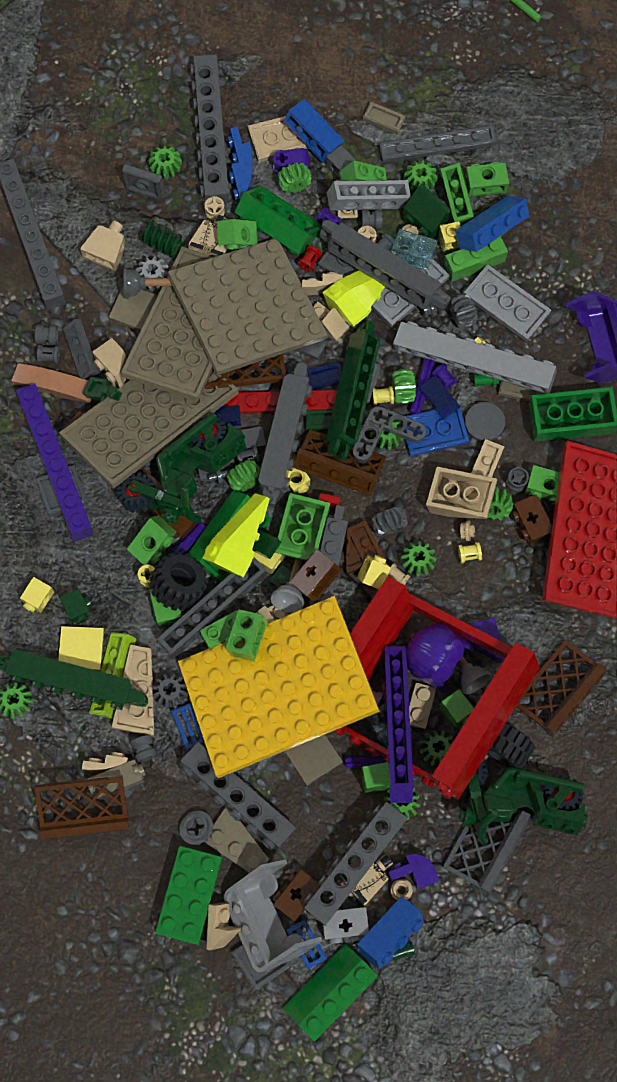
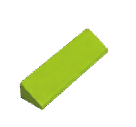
M111 632L101 672L123 677L130 645H135L136 638L129 634ZM103 702L102 705L92 703L89 714L114 719L116 709L111 708L109 703Z

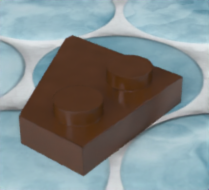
M366 520L347 528V575L361 569L367 555L374 557L376 554L384 558Z

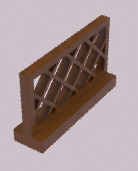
M280 354L274 361L270 358L265 359L264 361L270 364L266 370L258 366L262 362L259 361L250 364L246 372L238 368L225 374H220L222 377L217 382H209L208 380L205 389H215V386L225 388L232 384L237 387L283 382L284 376H286L283 354ZM275 367L281 371V375L273 376L269 372ZM254 369L261 373L257 378L249 376ZM233 372L241 375L237 380L229 378Z
M310 429L302 447L297 453L293 468L371 496L385 463L386 456L373 452L369 460L373 459L380 463L372 464L370 461H367L365 463L366 466L359 467L357 461L350 454L354 449V446H351L347 459L344 461L338 460V452L332 456L328 452L321 453L318 450L325 447L328 451L327 435ZM311 437L320 440V443L314 444ZM362 448L361 451H358L360 457H362L364 454L367 455L365 453L366 449Z
M565 640L534 676L520 699L521 701L524 697L533 696L534 707H524L519 701L516 708L544 728L547 734L554 737L604 677L606 667L601 663L597 664ZM565 648L573 652L574 659L561 660L562 651ZM586 662L592 666L588 672L578 673L577 663ZM575 663L576 673L563 675L562 664ZM552 665H560L561 675L548 676V668ZM577 678V686L565 689L564 679ZM549 680H562L563 689L550 690ZM537 681H546L548 691L535 692L534 685ZM563 693L564 701L562 704L552 705L551 694ZM548 695L549 705L537 706L536 696ZM550 709L551 717L546 723L538 718L537 710Z
M123 775L40 784L34 787L41 839L129 829V813L127 811ZM119 783V790L115 795L105 789L108 784ZM93 785L98 789L93 797L83 791L87 786ZM72 788L77 793L70 800L61 794L64 789ZM49 790L54 794V797L47 802L41 797L40 791ZM102 792L111 798L105 806L96 800ZM79 795L89 800L84 808L74 803ZM58 797L67 803L61 811L52 805ZM115 801L122 806V812H112L108 808ZM92 803L101 809L97 815H91L86 811ZM70 806L79 811L76 817H69L65 814ZM48 808L58 814L55 819H44V813Z

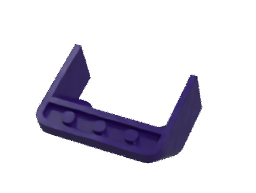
M591 291L565 305L566 308L576 311L578 324L588 329L597 363L592 365V370L584 374L587 379L604 383L617 380V301Z

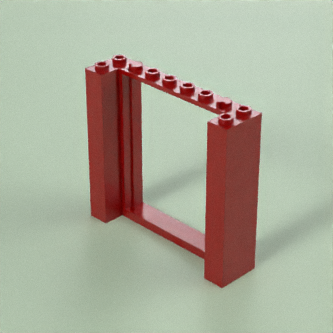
M387 576L350 633L368 682L384 659L385 646L393 645L414 611L437 624L446 625L458 635L505 659L433 775L412 764L413 777L414 775L421 778V782L430 788L433 786L440 789L439 792L449 799L451 797L459 799L540 667L535 652L516 642L511 647L409 594L404 584ZM344 726L333 731L339 736H342V734L348 736V740L356 746L364 745L370 754L376 757L379 754L385 758V762H388V750L353 729Z

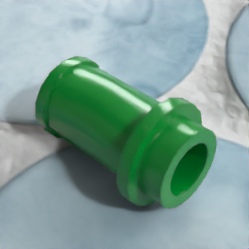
M474 374L475 387L493 385L495 387L499 384V380Z

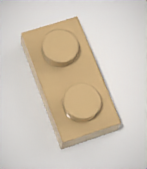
M485 439L471 473L492 478L504 446Z
M420 683L415 684L409 706L410 726L422 730L426 729L436 688Z

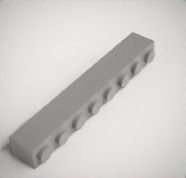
M414 322L400 323L393 343L396 351L424 359L428 358L434 360V362L541 393H550L557 373L556 366L550 361L542 360L540 362L534 360L529 355L519 356L508 349H503V351L495 349L491 344L484 343L481 345L470 338H464V340L456 338V335L449 332L442 334L431 327L421 328Z

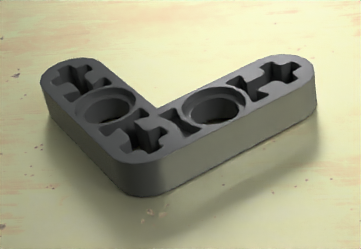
M374 407L370 411L358 441L354 446L353 458L359 463L369 461L383 430L410 442L420 443L425 438L426 429L423 424L383 407ZM381 413L383 419L380 418L379 421H376L374 415ZM388 416L391 417V418L389 419L388 425H385V424H386V420L388 419ZM400 420L403 423V427L398 430L394 429L392 422ZM407 424H409V425H410V426H409V429H410V430H408L407 433H404L405 430H406ZM419 429L420 434L417 437L413 436L412 431ZM373 430L376 433V437L371 440L367 439L365 432ZM365 443L367 444L365 452L367 455L364 454L360 457L358 451L362 450Z

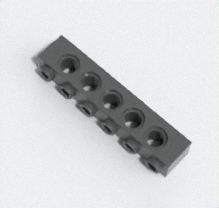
M254 557L244 578L231 573L157 638L159 645L174 659L201 635V629L216 622L267 576L266 569Z
M199 742L180 761L179 767H181V772L188 778L192 777L203 792L206 793L208 791L214 796L213 800L219 806L223 807L224 805L230 810L229 814L236 821L241 820L246 825L245 828L249 833L254 836L257 834L262 839L263 845L269 850L274 849L277 852L294 833L296 827L234 773L217 778L208 751ZM205 766L209 769V772L202 774L198 771V767ZM221 780L225 783V787L217 788L214 782ZM237 794L241 797V801L233 802L230 796ZM255 809L258 815L251 817L247 814L246 810ZM263 824H272L274 830L266 831L263 828Z
M388 802L384 806L381 804L377 806L372 813L375 816L370 824L367 821L358 831L361 833L360 837L356 841L352 839L345 848L348 852L343 859L340 856L331 866L334 869L329 876L325 874L317 884L320 886L319 890L315 894L311 892L305 899L304 903L306 906L304 910L324 926L327 925L408 819ZM384 822L387 825V831L379 833L375 829V824ZM370 839L374 843V848L370 851L364 850L361 845L362 841ZM350 857H357L360 860L358 868H351L348 865ZM336 875H344L347 883L344 886L336 885L334 882ZM322 893H331L333 901L330 904L322 903L320 899Z

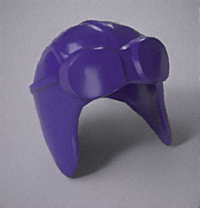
M434 624L426 626L417 631L409 640L406 650L408 669L414 677L421 679L444 693H448L450 689L443 682L452 675L455 665L463 656L464 648L472 651L475 648L470 642L453 632L446 625Z

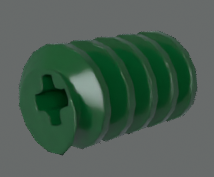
M152 220L145 227L141 235V241L176 259L181 247L185 246V241H181L182 235L179 234L177 238H174L175 231L168 234V227L161 231L162 224L159 223L154 227L155 221Z

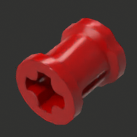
M308 245L305 248L306 252L303 258L298 261V265L305 271L313 272L314 265L317 259L321 258L322 253L316 247Z

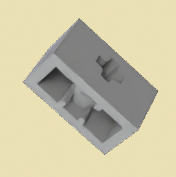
M366 907L337 910L327 925H323L324 940H329L330 944L343 943L342 938L350 937L352 941H360L369 932ZM343 920H347V924H352L348 932H344L342 928L339 929V925L343 923Z

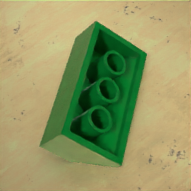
M261 185L244 192L234 212L240 216L241 220L256 221L258 231L268 234L272 239L288 247L290 252L298 255L305 252V248L308 245L311 246L322 230L320 223Z
M232 491L188 553L190 558H196V562L203 565L202 570H206L209 576L220 583L231 573L217 568L202 558L211 540L250 499L247 494ZM267 513L265 514L264 521L259 524L258 529L264 531L272 520Z
M345 944L283 1009L315 1042L378 975Z

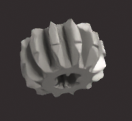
M146 256V262L140 261L139 268H136L140 277H145L146 279L167 278L169 267L164 263V260L160 259L157 261L156 256L152 260H149Z

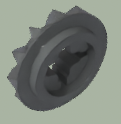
M193 811L187 814L180 824L182 839L190 845L199 846L200 843L208 841L209 836L213 834L214 824L211 817L203 811ZM197 822L202 827L199 829L198 835L195 831H192L196 828Z

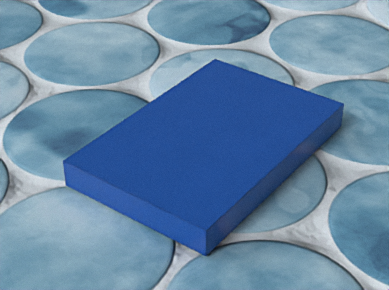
M459 404L405 416L423 424L426 429L425 438L420 443H413L405 439L410 457L462 446L470 442ZM407 424L406 430H405L404 433H407V431L410 430V429H409V426H410L409 424ZM419 429L412 431L413 436L417 437V435L420 434Z

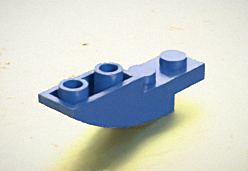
M238 127L230 128L231 136H228L229 147L234 148L235 152L232 153L233 164H231L232 172H229L231 184L234 183L236 189H233L235 201L240 202L243 193L251 190L252 151L250 142L242 143Z

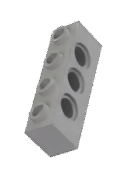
M408 180L334 181L327 191V198L330 210L403 209L411 198Z

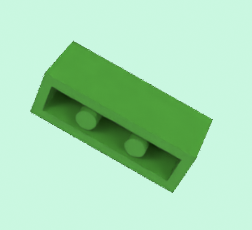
M460 163L441 168V173L454 222L459 221L460 226H463L475 218L463 170Z
M500 236L477 252L461 249L445 255L443 266L450 275V281L453 282L482 271L487 264L493 267L505 262L508 250Z

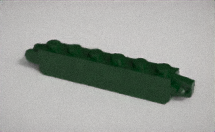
M369 320L362 322L357 332L350 336L326 441L329 443L328 454L334 456L338 452L337 459L341 461L347 458L350 447L354 446L358 441L380 346V339L373 335L375 324Z
M20 650L12 652L11 656L0 655V670L9 675L13 682L23 684L24 681L30 682V686L38 689H43V686L49 687L51 692L63 694V691L71 693L70 696L80 700L83 697L90 698V702L102 705L103 702L109 703L111 708L123 710V707L130 709L131 705L146 707L149 703L148 697L143 692L136 690L134 683L127 678Z

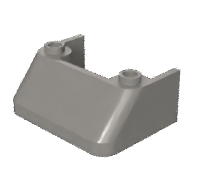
M286 860L260 865L227 889L224 894V902L230 903L229 913L235 927L241 928L238 935L252 967L257 972L270 970L297 958L322 942L321 937L304 941L299 934L287 936L270 897L276 893L278 888L274 873L287 864Z

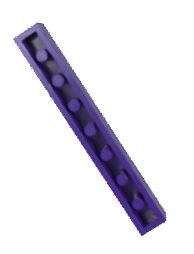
M36 384L17 389L16 393L19 404L72 541L75 542L92 536L90 521Z
M385 646L384 670L390 803H413V769L406 646Z

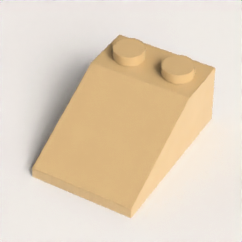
M437 467L426 506L430 513L442 516L487 519L497 479Z

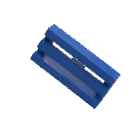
M191 703L172 710V715L186 750H191L197 742L204 745L205 741ZM189 709L196 729L201 738V740L199 741L196 740L194 732L185 713V710ZM181 712L193 742L191 744L187 741L177 713Z
M306 919L286 930L288 935H292V932L296 930L303 940L307 941L300 929L304 925L310 938H316ZM320 944L315 946L321 956L320 958H316L312 949L308 953L313 962L309 963L305 954L300 956L308 970L327 959Z

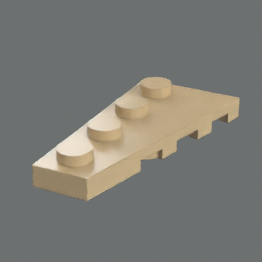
M130 645L123 678H127L134 683L136 690L143 692L148 697L149 703L146 707L131 705L130 709L124 707L123 710L116 709L112 729L154 737L151 648Z

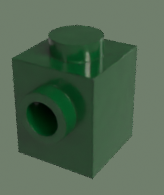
M80 589L60 597L72 624H81L87 621L89 616H92L89 609L93 607L88 597L83 598Z

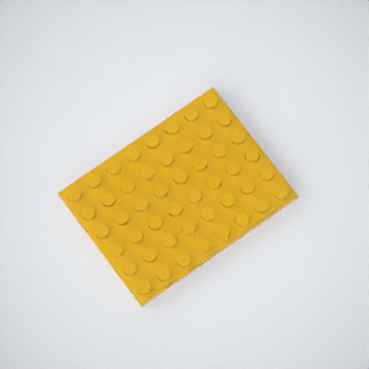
M335 596L268 623L255 662L230 656L225 649V642L211 650L206 649L178 661L217 778H221L380 712ZM241 642L237 648L243 647L245 642Z

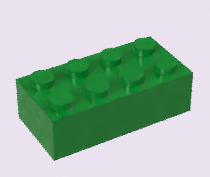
M613 387L532 395L528 403L534 442L615 434L617 430V410Z
M179 846L155 934L200 946L208 917L209 904H211L223 861L222 857Z

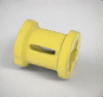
M389 386L386 389L372 388L373 406H376L377 403L389 402L394 404L393 387Z
M479 542L470 546L458 545L461 564L468 560H482Z
M143 565L138 570L140 583L146 588H149L148 583L151 582L146 580V573L152 575L155 569L151 565Z

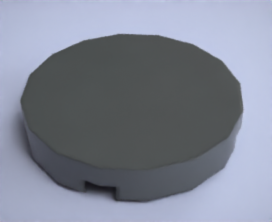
M480 402L473 405L465 416L467 433L477 441H485V439L489 441L496 440L502 434L505 427V416L502 410L497 405L489 402Z

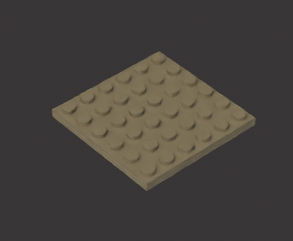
M275 239L168 271V277L216 375L327 339L328 334L304 288H302V284L280 242Z

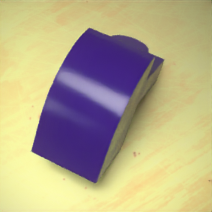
M419 854L406 855L404 858L407 865L404 866L403 862L391 866L392 871L388 872L391 882L411 874L417 890L440 881L431 861Z

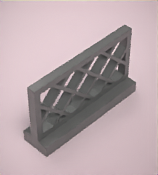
M517 809L514 812L516 816L513 822L506 824L501 822L499 826L487 827L486 833H488L491 844L479 848L475 838L477 835L476 832L474 833L472 825L465 827L446 860L443 869L490 895L530 822L531 815ZM503 829L504 839L493 843L490 832ZM473 837L476 848L464 852L461 845L463 840ZM492 848L494 852L493 859L483 862L480 851ZM477 852L480 864L468 867L465 855ZM463 856L466 868L456 870L450 866L454 858ZM489 865L487 870L485 871L484 866ZM482 867L484 875L480 883L471 878L469 870ZM467 871L468 876L461 872Z

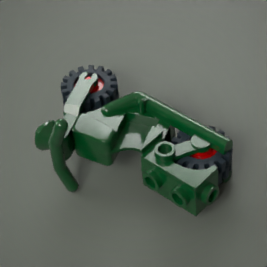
M213 412L207 417H203L202 421L198 419L197 425L193 424L188 432L163 450L156 458L164 492L155 487L152 479L147 474L142 476V473H138L135 476L133 473L131 478H127L125 482L120 483L121 486L117 487V495L122 506L131 513H134V510L137 513H141L140 509H143L145 512L147 508L161 512L162 517L168 524L173 523L176 525L179 515L186 517L196 524L200 523L201 517L193 512L190 505V498L197 491L196 482L193 477L194 471L197 468L215 475L218 470L246 449L244 433L230 423L227 424V431L224 422L220 421V418ZM192 441L193 445L191 447L187 446Z
M483 761L462 793L466 809H461L459 822H463L462 827L474 824L477 838L482 845L488 843V838L485 834L488 825L491 822L510 821L515 810L520 807H528L533 826L578 835L581 828H585L588 815L584 814L585 804H582L580 807L584 798V784L577 782L575 779L569 780L570 776H566L563 779V775L556 777L520 768L507 767L481 797V789L487 777V767L484 768L485 763ZM538 783L545 785V788L539 787Z

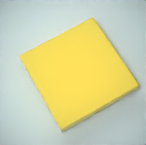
M61 626L58 661L101 671L104 628Z

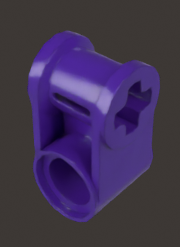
M307 149L279 150L274 154L272 168L276 174L282 171L281 167H287L295 162L298 164L304 163L311 170Z

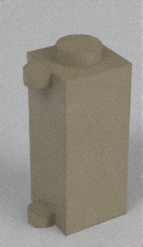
M134 759L88 779L123 775L124 789L127 790L144 783L143 776L146 773L142 763L137 764ZM110 783L105 789L115 795L119 790V783ZM93 785L88 786L93 797L98 789ZM102 792L96 800L100 801L108 796Z

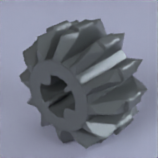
M466 293L458 294L450 299V311L454 322L459 328H467L477 322V311L470 295Z
M401 507L390 508L372 518V527L376 531L377 536L384 537L405 528L408 524L407 516Z
M165 673L163 674V681L160 678L156 679L159 686H152V689L157 691L152 696L154 699H158L157 704L159 706L165 702V709H169L170 704L176 709L177 701L180 704L185 703L181 696L188 697V692L183 691L187 687L185 683L181 684L184 680L182 676L176 679V674L172 673L171 678L168 679ZM170 687H173L175 692H171V694L168 695L165 690H169Z

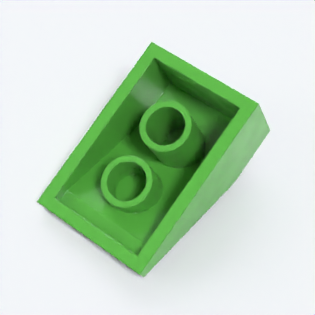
M290 493L278 534V539L282 543L275 553L307 561L312 553L317 549L319 550L330 512V503Z

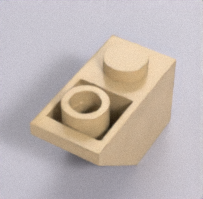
M111 338L93 351L96 359L93 362L100 371L104 370L106 372L105 376L112 384L115 382L121 388L125 380L124 377H121V371L127 358L124 350Z

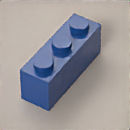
M305 99L291 108L283 120L322 163L326 161V156L344 143L341 136L333 130L327 121Z
M401 896L357 944L360 954L379 970L383 965L389 964L393 959V954L398 949H402L407 944L408 938L413 933H417L423 926L422 912Z

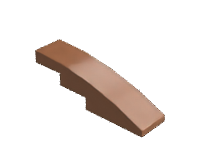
M18 363L11 380L15 385L21 386L36 384L39 392L51 393L58 398L88 403L91 401V399L83 395L88 380L54 370Z

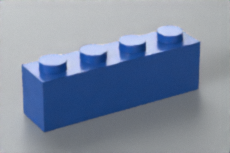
M508 195L455 230L459 249L477 252L528 218L529 211L526 198Z

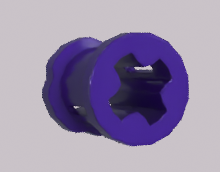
M328 207L322 209L316 219L319 223H323L325 220H330L338 225L342 223V218H337L330 212Z
M446 364L440 365L431 374L433 378H437L444 391L451 388L458 381L448 371Z

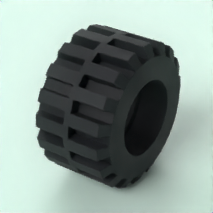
M177 552L175 555L170 553L168 556H164L152 572L149 580L151 581L149 587L153 589L151 593L157 597L156 601L158 603L162 602L165 608L169 606L174 611L177 608L180 611L191 608L207 587L208 578H206V570H202L203 565L201 563L198 564L196 558L192 559L186 553L182 555L181 552ZM172 577L181 580L185 586L177 584Z
M505 723L486 755L506 767L523 769L535 749V745L523 732Z

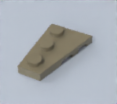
M225 807L213 826V834L209 836L208 841L204 842L248 873H251L260 865L268 863L269 859L241 821H236L229 814L230 810Z

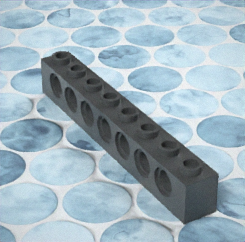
M217 54L194 56V64L190 65L191 76H195L196 81H192L193 93H197V98H193L194 110H198V115H195V126L200 128V132L196 133L197 145L201 144V150H197L198 162H202L203 167L199 168L200 179H204V185H200L201 197H205V200L215 196L221 198L224 203H229ZM217 180L216 183H211L210 181Z
M10 159L1 162L0 181L47 311L66 305L63 292L15 161Z

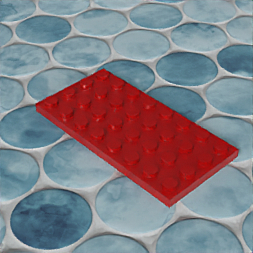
M566 441L563 446L542 601L617 620V454Z

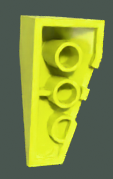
M359 270L337 280L323 292L329 309L332 310L334 307L342 318L354 327L369 315L372 310L371 306L381 298V292L386 286Z
M255 493L211 540L202 559L221 570L244 578L254 558L253 545L259 539L258 527L264 521L270 498Z

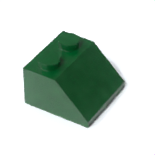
M421 183L404 206L402 217L407 224L417 227L418 233L422 238H427L431 242L438 236L440 226L448 224L450 208Z

